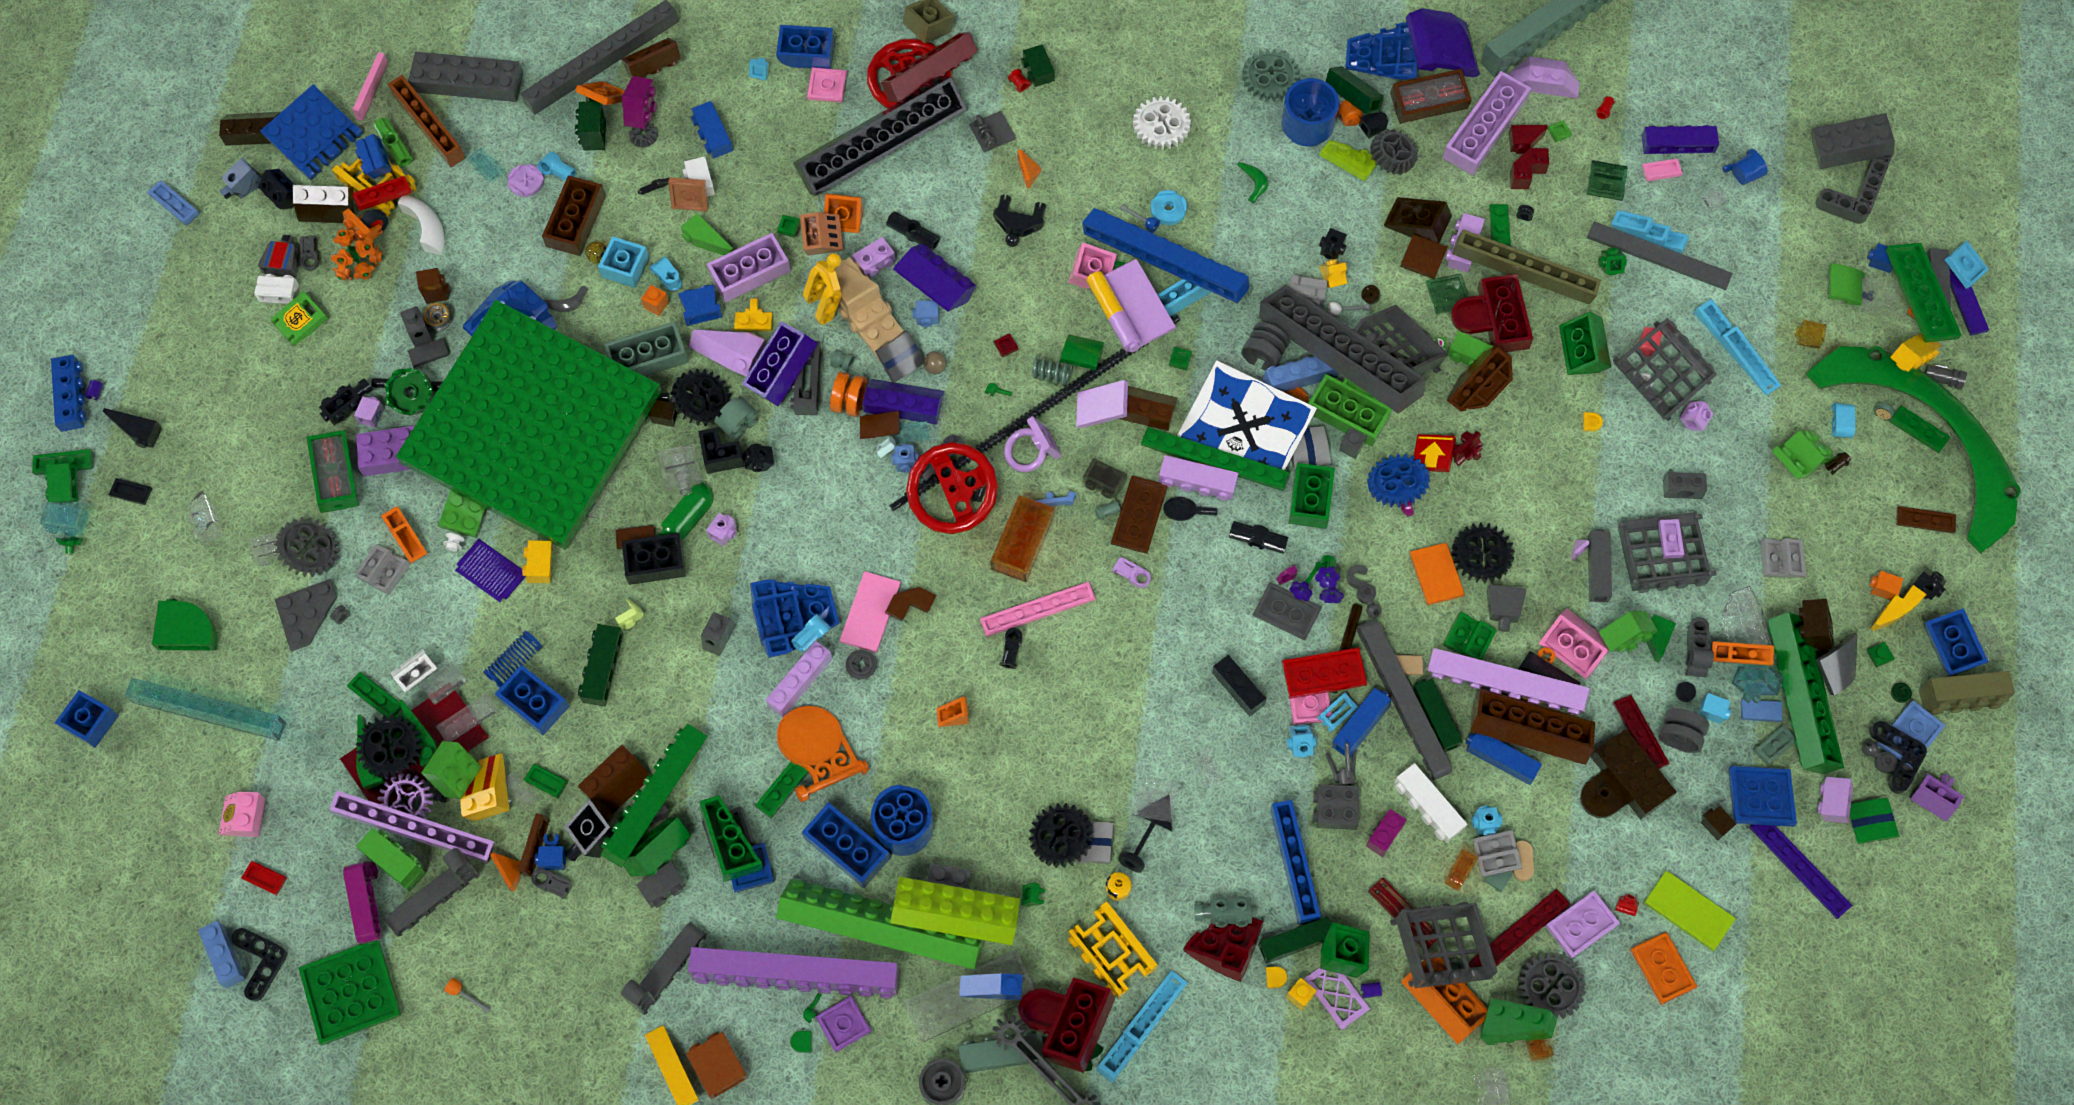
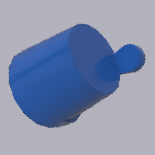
M1754 149L1747 150L1746 156L1736 163L1723 167L1724 173L1732 170L1733 175L1741 185L1766 176L1768 173L1764 159Z

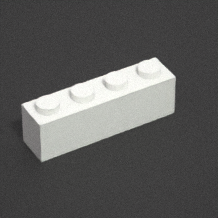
M1415 763L1396 777L1394 782L1396 790L1401 795H1406L1409 799V805L1414 810L1418 809L1422 814L1421 818L1424 823L1431 825L1435 829L1434 833L1439 840H1444L1448 843L1466 828L1468 824Z

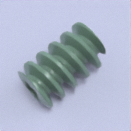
M1036 355L1032 369L1033 378L1037 379L1040 375L1041 381H1044L1047 377L1049 383L1054 379L1055 384L1058 385L1062 381V386H1066L1071 377L1073 364L1068 369L1066 362L1060 367V361L1053 365L1052 359L1046 363L1045 357L1038 361V355Z

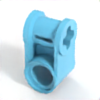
M665 256L650 266L652 273H656L658 280L667 289L677 291L681 288L682 281L679 278V273Z

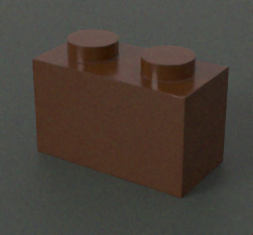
M438 268L416 271L418 289L426 304L448 300V294L451 293L449 283H446L445 275L441 274Z

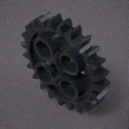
M696 369L695 373L691 370L687 374L683 372L681 377H677L672 387L671 395L673 396L671 401L675 402L673 408H679L677 414L683 413V420L687 417L690 418L689 423L695 420L697 426H699L700 422L707 426L709 421L714 425L716 416L720 418L722 415L720 410L731 400L729 398L732 393H728L729 386L724 387L726 381H719V375L713 377V372H710L709 375L706 374V369L702 373L698 369Z
M1480 523L1477 528L1475 524H1472L1471 530L1466 526L1464 532L1460 531L1459 537H1455V544L1451 548L1454 551H1452L1451 556L1456 557L1453 560L1454 564L1459 563L1456 570L1463 569L1462 576L1469 574L1468 580L1475 577L1476 583H1478L1479 579H1482L1483 583L1486 584L1489 578L1493 583L1495 577L1500 580L1502 574L1506 575L1507 569L1511 568V562L1514 561L1512 555L1515 550L1510 549L1513 543H1507L1509 536H1502L1504 530L1498 533L1497 526L1490 529L1489 523L1486 528ZM1480 538H1483V552L1480 551L1482 548ZM1491 541L1495 543L1496 546H1490L1488 542ZM1468 542H1474L1477 546L1472 547ZM1483 553L1486 554L1485 557H1484V565H1485V568H1483V566H1482ZM1494 559L1498 564H1492L1489 560ZM1470 560H1476L1478 564H1472Z
M384 714L382 721L375 717L376 723L374 725L368 722L370 728H362L365 734L358 735L362 742L356 743V746L361 748L356 751V754L361 756L358 761L364 763L362 767L365 770L369 768L368 772L371 775L376 772V777L380 778L383 774L384 778L388 780L391 774L396 779L397 773L405 776V769L411 772L410 765H417L414 759L422 757L417 751L423 750V747L418 745L423 742V739L417 738L421 732L419 730L414 731L417 726L415 724L410 725L411 721L408 718L403 722L404 718L401 715L396 720L394 714H391L390 719ZM386 730H389V741L393 744L392 746H390L391 754L394 760L392 764L390 763V751L386 749L389 747L388 738L386 736ZM402 731V736L394 739L395 733ZM382 735V740L379 743H374L375 737ZM405 750V755L402 758H397L398 752ZM385 754V759L382 762H377L378 756Z
M1057 803L1056 809H1053L1050 805L1049 812L1043 809L1042 817L1036 815L1039 820L1038 823L1032 822L1035 829L1029 830L1034 835L1029 837L1030 842H1034L1030 845L1031 849L1035 850L1034 855L1036 857L1040 856L1039 860L1041 862L1046 860L1047 866L1053 863L1055 868H1058L1059 863L1063 868H1066L1067 862L1074 866V859L1081 862L1079 856H1087L1084 850L1091 849L1087 843L1094 841L1089 836L1094 833L1090 829L1092 823L1087 821L1089 817L1086 814L1083 815L1084 812L1081 809L1077 810L1075 805L1069 808L1067 803L1064 804L1063 808ZM1059 819H1064L1061 825H1056ZM1079 830L1077 836L1071 837L1073 831ZM1051 834V838L1048 841H1043L1045 835ZM1061 846H1066L1064 852L1058 853Z

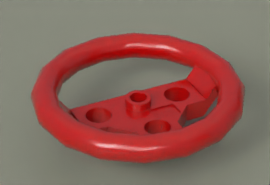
M900 39L882 47L874 54L867 68V85L873 98L887 109L897 104V102H889L885 92L881 90L877 82L879 68L883 67L890 71V75H893L914 62L916 56H923L936 48V46L929 42L924 43L920 39ZM901 50H912L911 52L901 54L897 53ZM893 60L898 61V63L895 65L890 64V62ZM952 70L946 71V75L943 77L952 78Z
M949 442L933 446L919 456L909 472L906 493L909 507L920 523L934 532L953 535L969 531L986 519L995 505L998 483L995 469L985 454L968 444ZM949 454L964 455L976 462L978 467L967 473L955 468ZM929 463L934 467L956 519L954 523L935 519L926 512L920 503L918 495L919 479ZM945 468H950L951 475L944 478L942 471ZM970 477L976 479V483L972 487H968L966 484L967 479ZM987 486L984 501L977 512L974 513L971 501L975 491ZM965 502V510L958 512L956 509L957 504Z

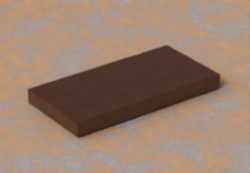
M1131 475L1112 536L1111 545L1148 554L1168 488L1167 485Z

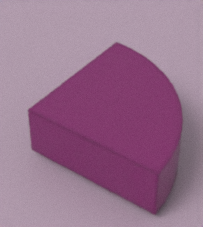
M1295 565L1283 571L1276 578L1279 585L1296 578L1298 570Z

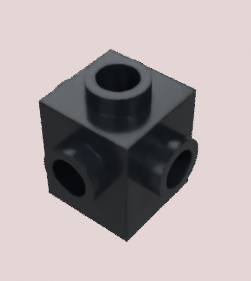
M1330 228L1326 237L1323 236L1319 243V247H1321L1320 254L1327 259L1338 260L1339 255L1343 256L1347 245H1345L1347 234Z
M757 443L751 444L742 456L745 469L752 470L753 472L767 471L774 464L772 447L761 446V444Z
M1928 567L1913 583L1915 587L1926 593L1925 599L1929 598L1932 600L1935 596L1939 598L1946 590L1943 587L1946 583L1944 576L1937 571L1933 572Z

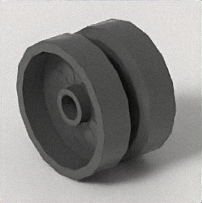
M1682 708L1668 709L1664 718L1665 725L1661 727L1658 736L1659 740L1669 747L1686 753L1700 752L1705 741L1704 736L1707 734L1710 726L1709 721L1702 715Z
M935 1059L922 1069L919 1077V1089L924 1100L929 1105H957L963 1098L965 1078L961 1068L955 1062L948 1059ZM940 1082L946 1083L943 1085V1088L939 1087Z

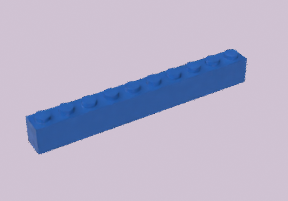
M1093 208L1082 222L1085 235L1237 304L1249 290V277L1244 273L1219 264L1211 258L1201 256L1197 252L1190 251L1179 244H1174L1166 238L1156 236L1150 231H1145L1134 224L1123 221L1119 217L1109 215L1103 210L1100 211Z

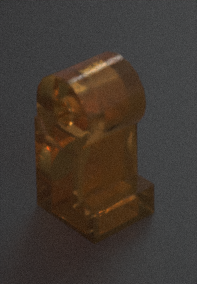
M1462 849L1444 884L1459 892L1477 862L1478 857Z
M1544 1039L1526 1041L1531 1062L1552 1058L1554 1055L1552 1046L1546 1047Z

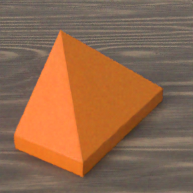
M1020 149L1017 150L1018 162L1026 188H1030L1042 170L1040 166Z
M494 852L491 853L490 856L507 886L512 892L515 891L521 875L518 871L520 861Z

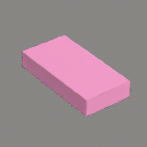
M1678 158L1642 165L1646 181L1679 177L1683 174Z

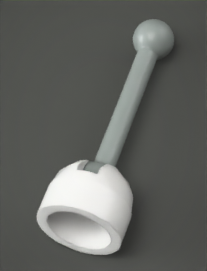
M1328 302L1327 309L1328 313L1335 317L1343 310L1366 309L1370 311L1372 305L1341 307L1337 302Z

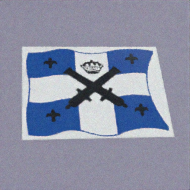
M1216 360L1177 436L1285 470L1317 408Z

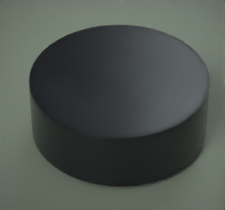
M1689 682L1680 683L1675 690L1676 697L1682 702L1692 701L1696 696L1695 686Z

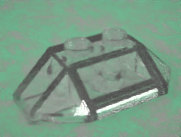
M1748 586L1731 592L1721 616V622L1728 643L1773 646V640L1768 631L1763 609L1752 588Z

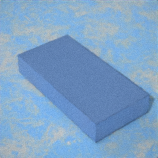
M1745 699L1740 701L1741 720L1783 721L1782 702Z

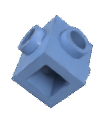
M909 444L895 446V453L891 454L892 465H896L897 472H910L918 459V451L914 452L913 445Z

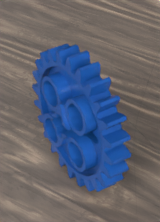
M1397 454L1396 458L1389 455V460L1382 458V464L1376 462L1377 468L1371 467L1372 473H1368L1369 479H1367L1368 489L1371 492L1372 498L1376 497V502L1382 500L1383 506L1389 503L1391 508L1394 504H1397V507L1400 508L1401 503H1404L1407 507L1409 501L1414 504L1415 498L1421 500V494H1426V489L1429 488L1428 482H1430L1428 469H1426L1425 463L1421 464L1420 459L1415 461L1414 456L1408 459L1407 454L1403 458H1400L1399 454Z

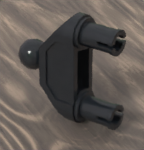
M1003 194L1000 196L998 207L993 211V217L1007 234L1005 238L1006 244L1010 247H1015L1019 243L1018 236L1025 237L1043 228V216L1047 206L1041 203V207H1039L1040 202H1036L1032 216L1008 211L1011 197L1006 195V199H1004L1005 195Z

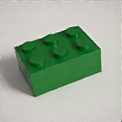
M1297 463L1288 524L1327 528L1335 468Z

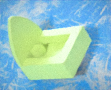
M627 598L625 600L631 609L615 618L622 630L632 628L636 621L644 615L641 608Z

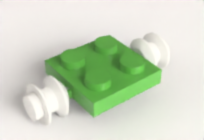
M451 490L438 527L453 531L446 533L448 541H444L443 544L447 550L456 552L457 549H462L459 543L465 540L460 534L476 538L485 508Z

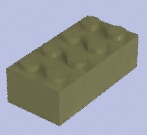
M2010 671L1933 678L1919 690L1923 708L1931 712V715H1939L1949 710L1951 713H1959L1963 709L1969 708L1970 711H1978L1982 707L1998 709L2002 707L2003 703L2009 701V698L2015 694Z

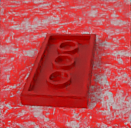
M1359 647L1282 660L1289 699L1367 686Z

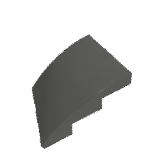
M1857 633L1841 639L1840 644L1828 650L1829 653L1816 659L1830 695L1835 696L1846 689L1856 677Z

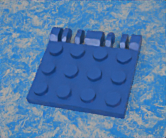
M314 84L260 130V133L310 181L316 177V174L307 165L318 174L321 172L320 167L313 162L315 158L325 166L330 164L320 153H323L333 161L342 153L333 142L343 150L348 148L345 142L338 138L343 134L348 141L353 143L356 140L347 129L357 138L363 134L362 130L348 119Z

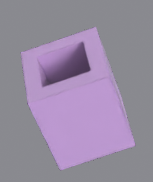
M362 397L354 417L358 423L376 428L384 407L381 401L375 397Z

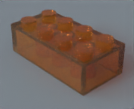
M1019 495L990 560L991 570L1027 582L1054 519V507Z

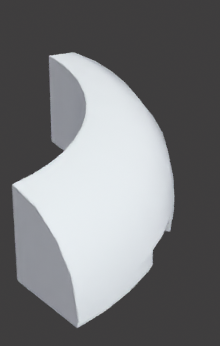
M409 195L402 196L398 201L402 213L412 216L421 223L422 234L420 243L424 251L442 255L445 236L442 224L436 213L421 200Z

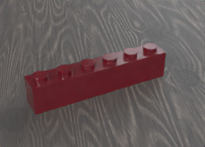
M969 32L958 33L880 83L889 102L901 103L907 99L908 95L918 93L921 87L932 84L935 78L945 76L946 71L949 69L952 70L959 67L960 62L970 60L972 55L978 51Z

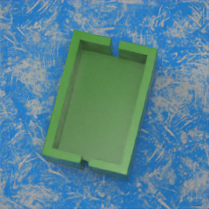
M372 828L356 845L367 858L409 892L426 874L422 870L424 865L411 853L409 854L400 844L396 841L394 842L381 829L377 832Z

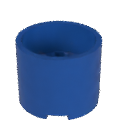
M1315 78L1299 80L1288 89L1285 96L1281 126L1286 136L1292 142L1301 146L1312 147L1323 143L1331 137L1339 107V98L1335 89L1327 82Z
M901 785L891 786L883 790L876 797L871 810V822L878 843L889 853L898 856H908L921 851L929 843L934 830L931 806L927 797L917 788ZM902 815V817H905V820L902 821L898 816Z

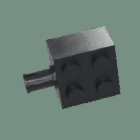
M588 799L564 826L575 842L565 852L569 860L576 861L581 853L588 857H601V853L604 850L601 845L607 836L610 838L613 836L614 832L612 829L618 821L604 801Z

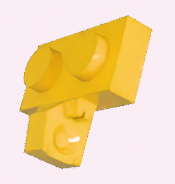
M750 298V308H746L745 312H735L734 330L772 331V312H762V309H758V298Z

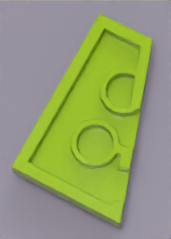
M1332 140L1326 143L1319 154L1322 158L1364 182L1378 166L1375 165V160H1371L1372 155L1368 153V150H1355L1350 145Z

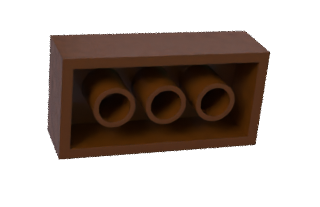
M568 175L542 234L546 247L578 256L581 255L606 196L602 184Z

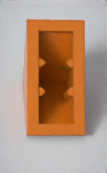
M964 696L936 708L938 727L969 724L966 697Z

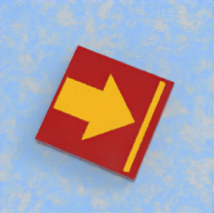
M1418 434L1414 451L1415 461L1420 459L1421 464L1425 463L1428 471L1450 472L1456 441L1455 436Z

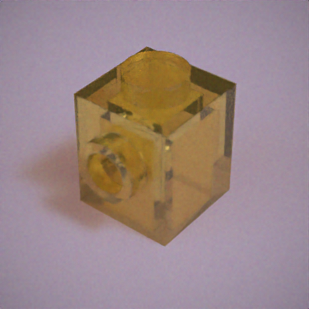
M1804 320L1801 326L1796 328L1795 337H1798L1797 345L1819 349L1825 339L1826 324Z

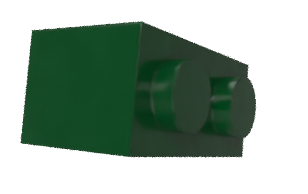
M1043 44L1023 50L1021 63L1023 68H1027L1028 80L1033 82L1035 87L1055 81V71Z

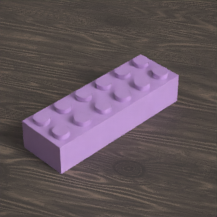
M1500 71L1445 147L1443 159L1474 175L1528 100L1531 87Z

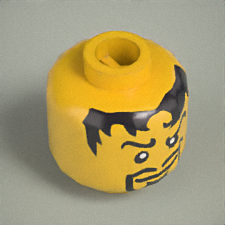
M1116 872L1107 878L1105 890L1108 897L1112 900L1122 901L1130 895L1132 884L1130 878L1125 873Z

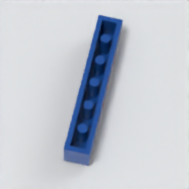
M1292 800L1273 803L1270 812L1298 925H1306L1319 920L1321 914Z

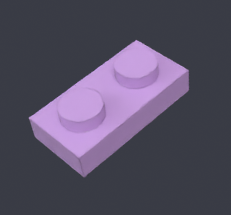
M1679 519L1659 520L1658 527L1663 559L1683 558L1684 549Z

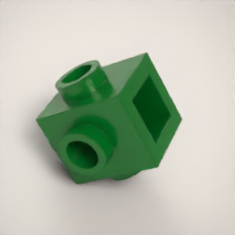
M1608 248L1601 251L1598 265L1605 274L1617 275L1625 273L1627 259L1618 248Z

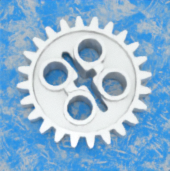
M1160 96L1158 101L1153 97L1152 102L1146 100V105L1141 103L1140 109H1136V114H1134L1133 118L1134 133H1137V139L1142 138V144L1148 142V147L1153 144L1155 150L1158 146H1161L1162 150H1164L1165 146L1171 149V144L1177 147L1178 141L1183 143L1184 138H1187L1188 132H1190L1191 120L1189 119L1190 114L1186 113L1187 108H1182V103L1176 105V99L1170 102L1169 97L1163 100L1162 96Z

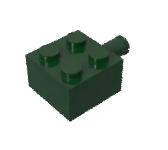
M586 97V102H579V109H576L578 124H575V134L578 135V143L582 145L583 151L605 150L606 117L600 102Z

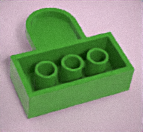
M1325 374L1308 403L1317 408L1313 417L1344 433H1347L1350 427L1367 436L1365 444L1371 447L1375 444L1392 412L1391 408L1379 402L1375 397L1346 377L1341 382Z

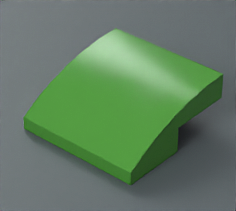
M1831 263L1829 266L1828 299L1845 301V304L1864 306L1862 292L1865 293V273L1852 267Z

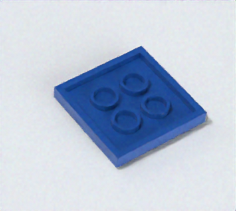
M1729 767L1733 819L1736 824L1796 826L1797 819L1791 769Z

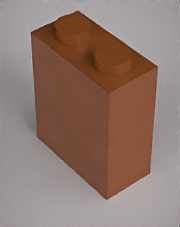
M716 1032L707 1038L708 1041L691 1046L689 1052L686 1053L711 1100L748 1079L723 1032L720 1034Z

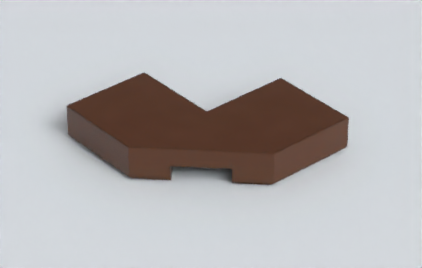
M921 587L894 594L885 614L903 621L910 605L928 613L936 595Z

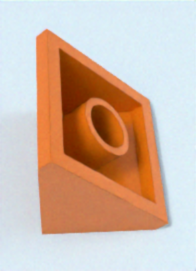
M826 193L824 213L840 216L842 232L859 233L863 215L862 197Z

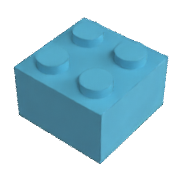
M612 236L598 265L601 277L635 288L649 260L647 248Z

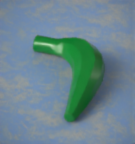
M1238 162L1237 165L1255 183L1254 192L1248 199V201L1254 204L1258 197L1266 191L1268 179L1258 168Z

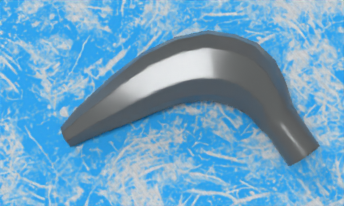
M581 286L577 294L571 298L543 301L546 302L549 309L558 312H570L581 305L583 296L588 289L585 286Z

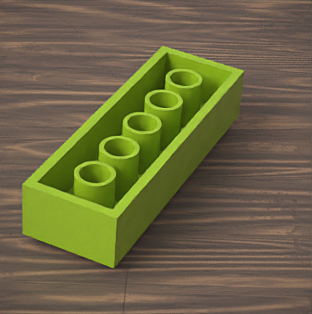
M899 876L890 923L1013 945L1020 898Z

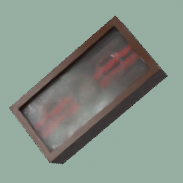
M1462 69L1393 83L1390 91L1400 124L1468 109L1472 101Z

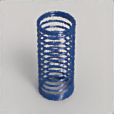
M526 630L523 632V635H519L520 639L516 638V641H513L514 645L510 644V648L507 647V651H503L504 654H500L501 657H497V660L491 663V667L488 666V670L485 669L483 671L491 681L494 680L497 683L496 685L499 688L504 683L496 677L491 669L505 682L507 680L495 667L506 675L508 679L509 676L498 664L505 668L510 675L513 674L500 660L506 663L514 672L516 670L504 657L515 665L517 669L519 667L508 655L515 659L519 665H523L510 651L516 654L523 663L527 664L513 647L528 661L530 659L517 645L525 650L531 658L533 656L520 642L527 646L533 654H536L522 638L528 641L537 651L543 648L540 642Z

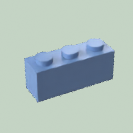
M215 921L199 929L198 932L219 984L227 989L245 980V975L225 926Z

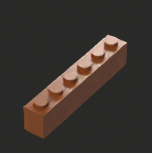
M403 75L388 83L393 97L450 168L465 159L460 145Z

